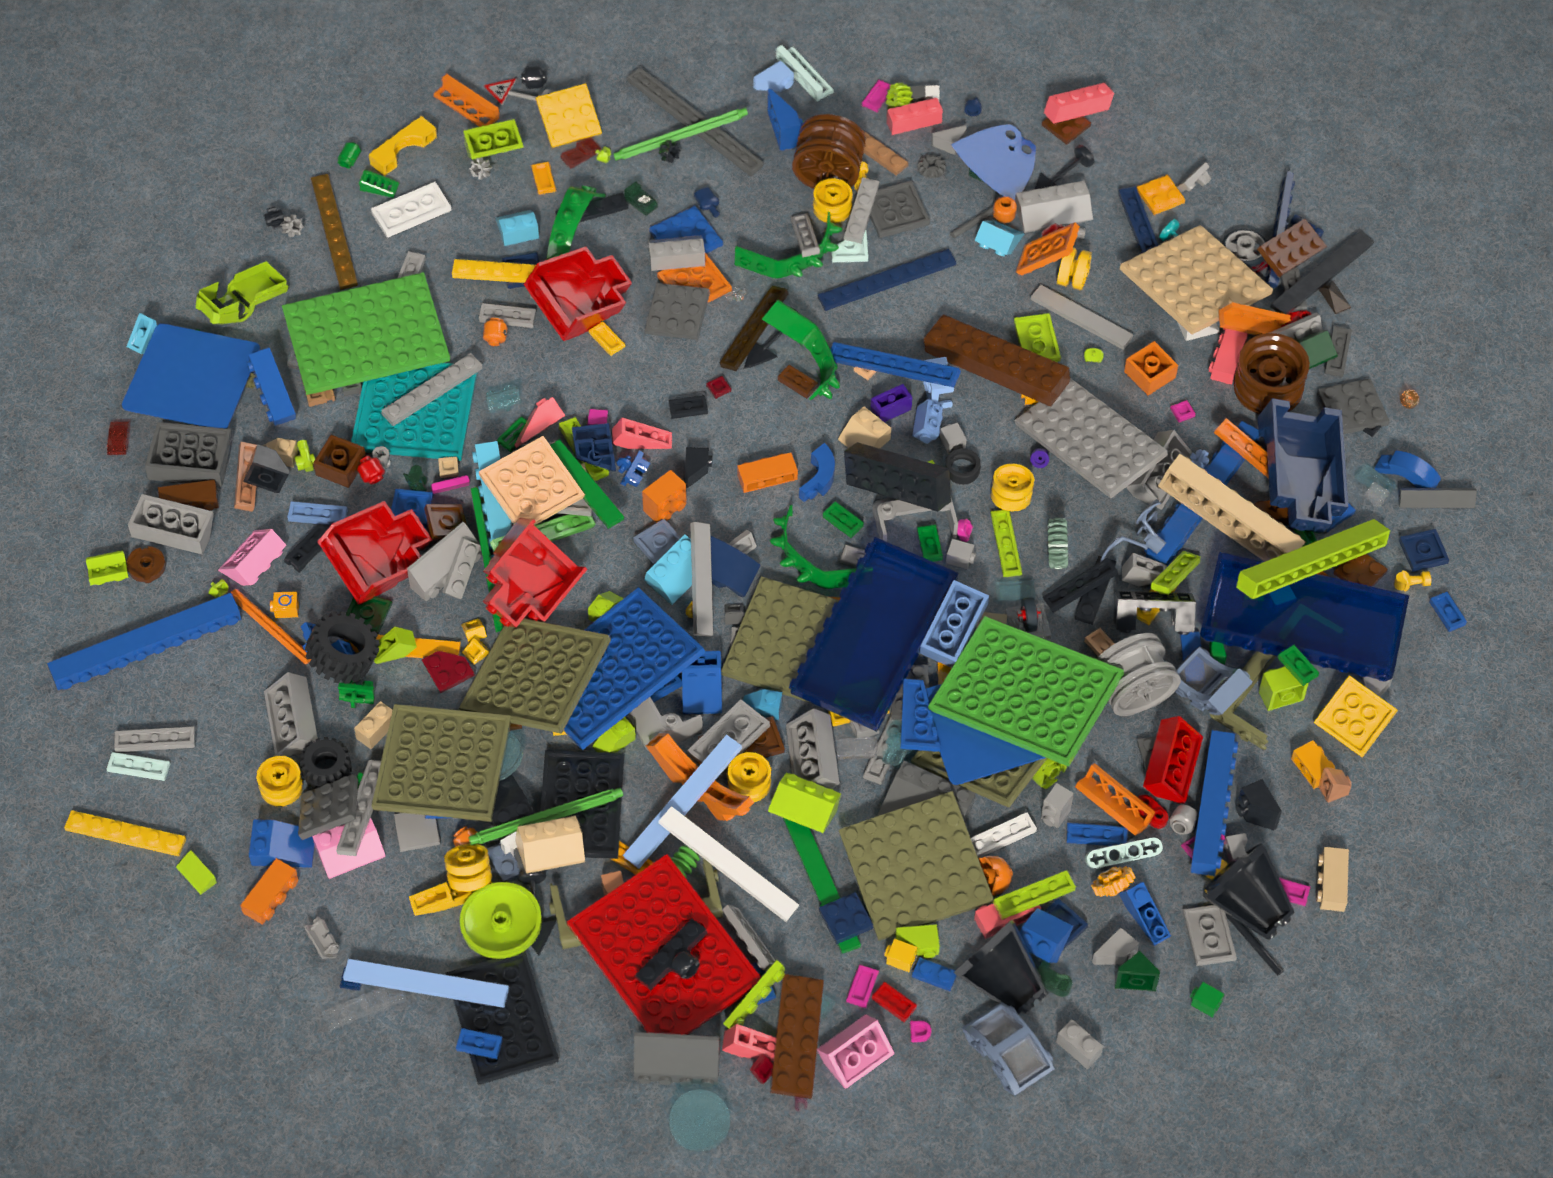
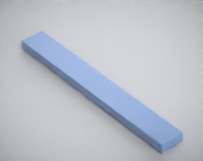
M726 735L624 853L623 857L639 869L670 833L658 823L672 806L685 816L740 752L742 746Z
M348 959L343 976L344 981L498 1007L505 1006L509 990L507 985Z

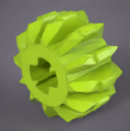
M904 83L891 85L890 89L887 90V96H885L887 97L885 104L888 105V109L911 104L910 102L913 100L911 98L913 94L910 91L911 88Z

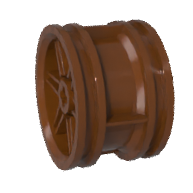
M820 114L807 119L800 128L792 162L795 176L812 189H815L816 185L821 181L833 178L843 180L851 188L856 184L859 177L862 156L866 145L864 132L853 121L838 115Z
M1265 333L1253 337L1244 344L1240 351L1233 384L1237 399L1244 407L1259 415L1272 398L1290 401V408L1287 412L1293 410L1303 396L1310 366L1308 354L1300 343L1282 334Z

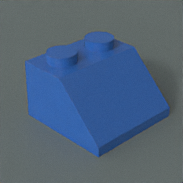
M1037 908L1022 926L1020 934L1029 953L1049 963H1057L1074 926Z

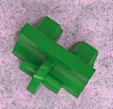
M352 679L349 684L339 683V700L351 702V708H356L357 703L374 704L375 695L372 681H364L362 685H356V682L354 683Z

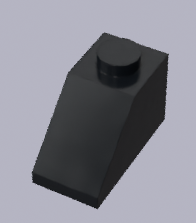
M686 447L684 473L686 488H689L708 473V467H712V456L709 455V448Z

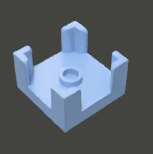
M946 357L924 360L942 365L948 364ZM923 381L927 399L932 400L943 408L952 407L953 403L951 400L939 401V394L953 392V387Z

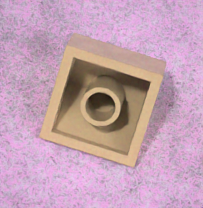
M864 406L850 418L838 440L848 448L857 442L881 448L891 439V427Z

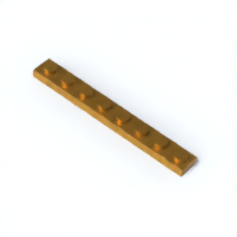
M323 174L311 177L340 290L356 287L358 283L329 175Z

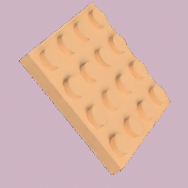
M544 436L479 471V476L513 524L519 518H530L536 521L533 524L535 526L581 500L585 495Z

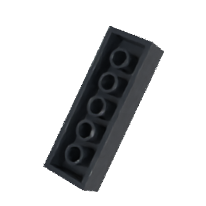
M859 442L844 451L847 485L937 512L951 503L949 468Z

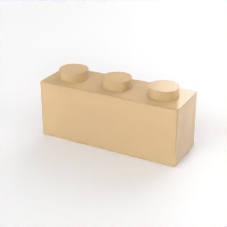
M1324 847L1323 853L1318 856V866H1321V872H1318L1317 884H1321V890L1317 891V902H1320V909L1345 911L1348 892L1349 849Z

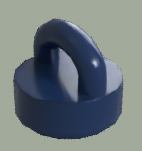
M975 97L965 103L964 111L969 116H978L981 114L982 104Z

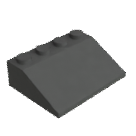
M157 422L145 464L148 480L185 484L215 480L216 486L222 487L227 468L231 429Z
M903 761L877 816L953 791L965 822L974 805L976 793L959 785H954L944 778Z
M635 1032L634 1080L642 1084H649L651 1081L662 1085H670L671 1083H680L682 1086L701 1084L703 1087L718 1085L720 1063L719 1037Z

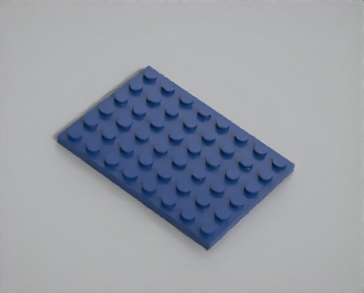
M638 587L584 629L585 631L609 635L611 641L563 731L582 750L585 749L706 653L704 648Z

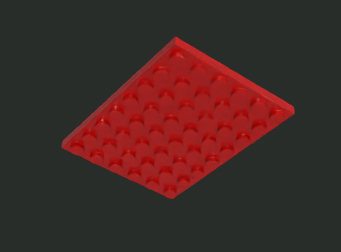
M667 854L567 921L568 927L647 1033L688 1035L749 993L761 979L751 963ZM691 919L706 928L708 933L690 951L692 955L698 958L700 963L697 973L692 978L683 979L675 972H669L652 990H649L636 979L635 975Z

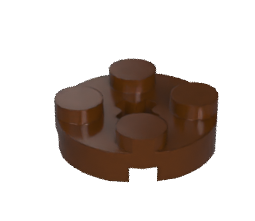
M155 547L137 548L127 558L129 575L136 581L151 583L153 580L158 579L165 571L166 562L163 553ZM150 562L149 566L143 567L142 563Z

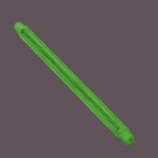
M746 108L736 109L620 149L619 152L613 153L615 161L623 160L658 148L660 144L664 145L666 140L675 142L742 119V117L748 115Z
M621 788L610 789L477 832L475 835L469 836L468 839L470 845L482 844L513 834L519 826L556 820L615 801L616 798L623 796Z

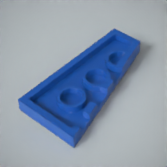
M903 680L900 749L940 752L941 747L937 739L936 728L933 724L932 712L928 707L929 701L923 680Z

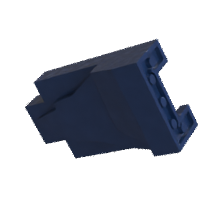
M1272 398L1258 416V434L1260 437H1264L1267 446L1270 505L1288 508L1289 528L1325 533L1332 525V516H1342L1348 509L1342 410L1324 407L1317 417L1287 412L1290 408V401Z

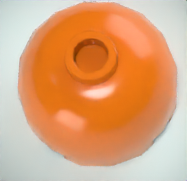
M984 856L978 859L992 896L1002 894L1007 890L1013 875L1008 863L999 856Z

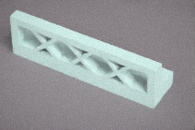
M781 45L776 48V59L782 61L794 73V78L816 101L834 92L794 47L786 50Z

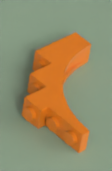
M659 733L646 745L647 749L673 783H682L684 785L698 768L668 733ZM714 781L698 799L699 802L706 804L717 820L729 821L735 815H745L750 810L749 807L754 803L750 796L733 792L717 781Z

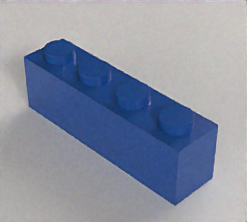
M270 347L249 354L247 366L250 372H254L255 378H253L256 389L260 388L262 394L259 396L262 405H266L268 408L266 415L269 422L273 421L274 426L295 420L294 408Z

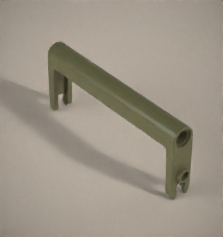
M1292 603L1242 668V670L1249 674L1253 683L1223 714L1211 715L1209 713L1212 719L1237 733L1242 740L1250 741L1263 750L1267 749L1265 744L1269 742L1267 740L1268 735L1234 714L1244 698L1300 625H1306L1339 645L1342 643L1346 644L1347 641L1343 637L1349 636L1346 631L1336 626L1332 621L1326 620L1299 603Z
M702 857V865L709 897L702 898V900L716 919L723 918L716 882H719L717 870H713L712 865ZM549 884L552 897L549 907L551 915L555 914L562 949L582 946L566 924L557 885Z

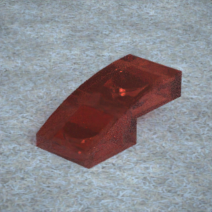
M590 137L577 142L576 148L561 153V159L572 169L597 154L595 153L596 150L600 151L601 148Z
M110 422L107 455H126L130 429L129 422Z

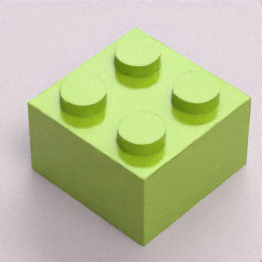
M1285 666L1279 669H1269L1263 673L1259 694L1267 710L1270 711L1303 701L1309 683L1302 686Z

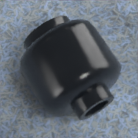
M541 66L526 67L524 73H521L522 84L525 83L527 89L542 88L546 84L545 70Z

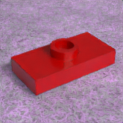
M883 982L872 995L873 1001L904 1023L917 1008V1004L886 982Z

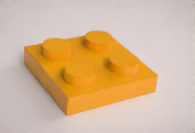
M1168 175L1137 187L1139 195L1153 215L1185 203V198Z

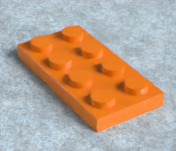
M1074 222L1025 244L1016 273L1019 275L1031 273L1035 269L1069 256L1073 251L1080 226Z

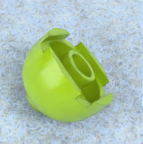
M1047 758L1032 779L1040 787L1048 789L1058 781V779L1054 778L1061 771L1064 773L1067 766Z

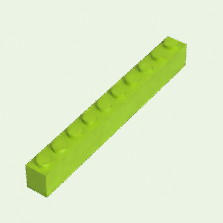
M1375 519L1364 522L1240 571L1236 588L1251 599H1255L1386 546L1390 529Z

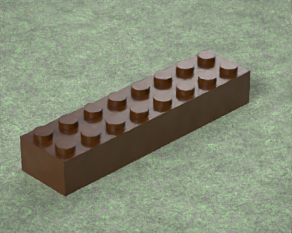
M944 314L924 338L925 352L936 358L946 357L947 362L1050 407L1070 382L1069 367Z

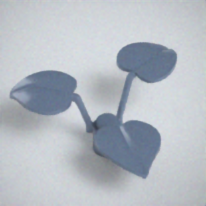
M1158 498L1149 504L1136 521V524H1139L1140 521L1143 522L1136 535L1138 536L1143 529L1148 533L1143 540L1146 544L1119 536L1105 549L1100 562L1105 559L1106 554L1114 546L1122 541L1133 543L1143 547L1145 550L1150 548L1156 554L1161 551L1166 542L1150 527V524L1157 522V511L1155 510L1147 518V514L1155 506L1161 504Z

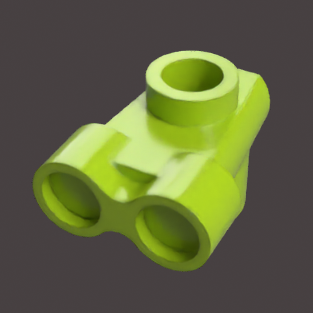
M300 440L297 442V447L301 455L295 456L298 471H313L314 454H310L307 440Z

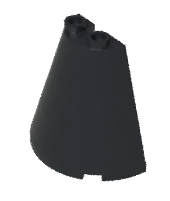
M1261 843L1247 850V855H1243L1240 858L1238 856L1224 867L1205 887L1207 893L1204 891L1202 896L1263 938L1270 940L1277 934V927L1279 925L1283 927L1291 921L1290 916L1295 912L1265 846Z
M1013 920L1009 921L993 938L954 972L958 977L997 1003L1002 1002L1008 1007L1012 1006L1017 1015L1022 1011L1026 1014L1035 1006L1032 1003L1034 1000L1038 999L1041 1001L1049 994Z

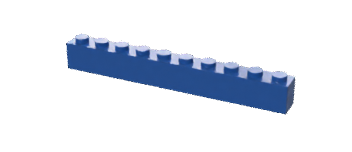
M1241 421L1238 428L1254 442L1258 443L1260 438L1258 429ZM1223 441L1221 450L1214 453L1211 464H1207L1204 469L1208 474L1219 479L1227 486L1245 459ZM1182 503L1176 505L1173 516H1169L1164 523L1165 527L1162 530L1159 529L1156 533L1166 542V545L1158 554L1148 548L1145 550L1146 558L1165 564L1168 567L1203 519Z
M228 593L51 661L47 665L57 690L69 689L73 684L89 681L91 677L105 675L110 670L117 667L123 668L135 660H144L148 655L162 653L169 647L180 646L187 640H195L205 633L216 632L223 626L234 625L239 620H242L240 611L232 593Z

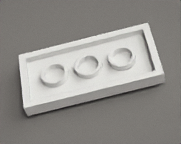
M436 182L371 208L372 215L387 238L451 211L449 202Z

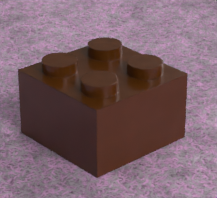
M330 435L313 462L315 475L349 488L358 474L357 467L361 464L360 460L366 457L364 447Z

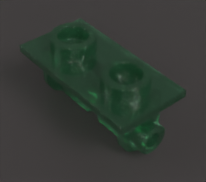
M419 465L412 466L409 474L403 473L411 490L427 492L425 487L427 478L424 476Z

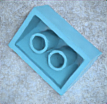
M685 534L646 572L644 581L671 605L692 586L691 539Z

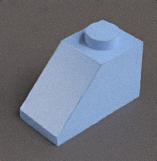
M782 61L754 77V88L756 90L767 91V89H772L773 91L781 92L784 89H789L794 84V73Z

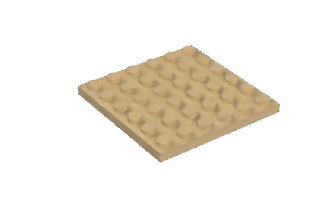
M1201 225L1120 265V270L1191 335L1218 322L1219 310L1234 302L1249 306L1271 295L1273 288Z

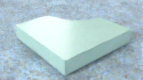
M865 231L861 244L844 240L837 244L839 249L832 252V262L868 261L867 232Z

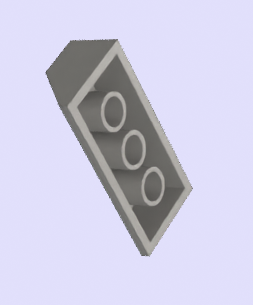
M1085 180L1016 193V211L1024 233L1043 230L1054 223L1070 225L1074 222L1080 223L1093 220L1090 194Z
M1175 430L1162 431L1156 434L1153 440L1164 447L1168 455L1126 487L1135 498L1148 504L1158 498L1161 504L1155 507L1161 510L1171 496L1158 487L1166 471L1179 454L1192 460L1190 458L1192 451Z
M142 494L128 523L131 537L203 555L210 539L214 513L213 511Z
M464 522L407 568L410 588L425 601L435 598L439 590L444 587L460 540L466 539L480 545ZM481 546L479 548L475 563L480 559L482 555Z
M287 672L264 691L275 756L301 754L304 747H309L308 743L311 741L314 743L316 742L315 739L318 738L307 678Z
M813 708L786 724L792 774L830 789L840 784L830 715Z

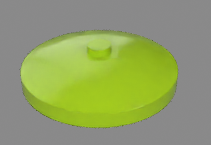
M509 882L492 883L476 890L466 900L460 913V929L465 942L472 950L489 958H509L522 953L534 943L542 925L541 909L533 894L524 887Z

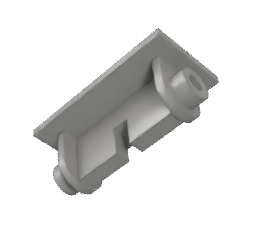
M318 917L313 920V925H305L304 928L321 958H336L339 945L332 934L325 936L330 930L324 919Z

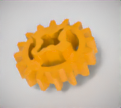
M1125 866L1122 869L1121 867H1112L1108 871L1101 873L1097 877L1098 880L1093 881L1091 886L1096 896H1115L1117 893L1126 890L1130 886L1129 883L1134 882L1133 879L1136 877L1131 867L1127 868Z

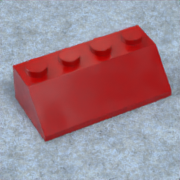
M1175 716L1161 720L1143 787L1155 797L1184 804L1188 796L1203 736L1182 717Z

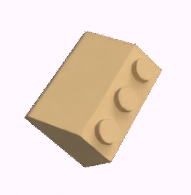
M576 816L517 827L515 841L526 873L585 862L582 832Z

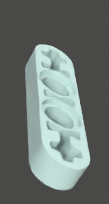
M1147 838L1091 850L1086 854L1085 862L1091 868H1100L1156 856L1162 851V843L1157 838ZM1151 841L1153 844H1157L1154 852L1152 850H1144L1145 855H1143L1141 843H1143V847L1150 846ZM1131 845L1138 847V854L1135 857L1130 856L1128 853ZM1112 849L1119 852V858L1116 861L1109 858V852ZM1102 851H1105V859L1098 860L1096 865L1094 862H1090L1093 854L1095 856H1103Z

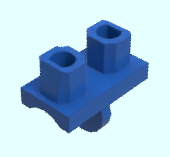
M639 451L632 463L630 461L631 457L628 455L625 458L618 459V471L620 473L627 471L620 483L621 485L626 486L627 483L635 487L639 485L643 476L634 472L635 469L645 473L650 465V462L642 458L643 452Z

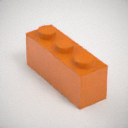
M790 452L737 465V476L743 493L798 480V469Z
M276 858L240 905L243 914L262 925L266 920H270L274 915V909L277 905H281L285 901L286 893L289 889H293L297 885L298 875L296 869Z

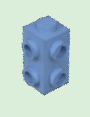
M930 399L917 406L912 436L925 444L937 439L940 435L939 429L943 418V407Z

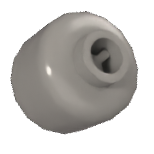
M1188 805L1176 807L1170 817L1171 828L1178 834L1191 833L1198 822V813Z

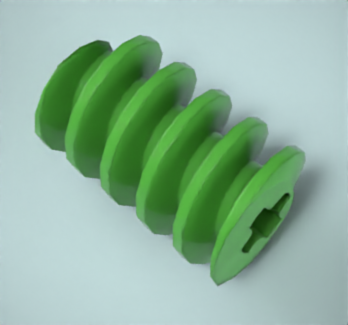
M681 846L678 849L679 851L675 852L673 857H671V860L683 876L687 878L684 872L691 874L692 870L690 867L696 868L697 864L695 861H700V858L689 847Z

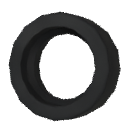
M963 448L953 450L945 460V467L949 468L950 480L956 484L966 485L972 483L980 474V459L972 450ZM959 459H965L973 464L974 469L968 473H959L952 469V463Z

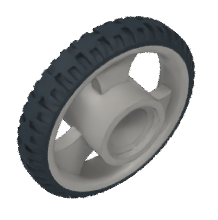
M1238 229L1230 232L1223 239L1222 244L1231 252H1235L1236 257L1249 268L1255 267L1265 260L1261 254L1258 256L1253 253L1255 243H1259L1261 246L1267 242L1258 232L1250 229ZM1238 238L1237 244L1231 242L1232 240Z

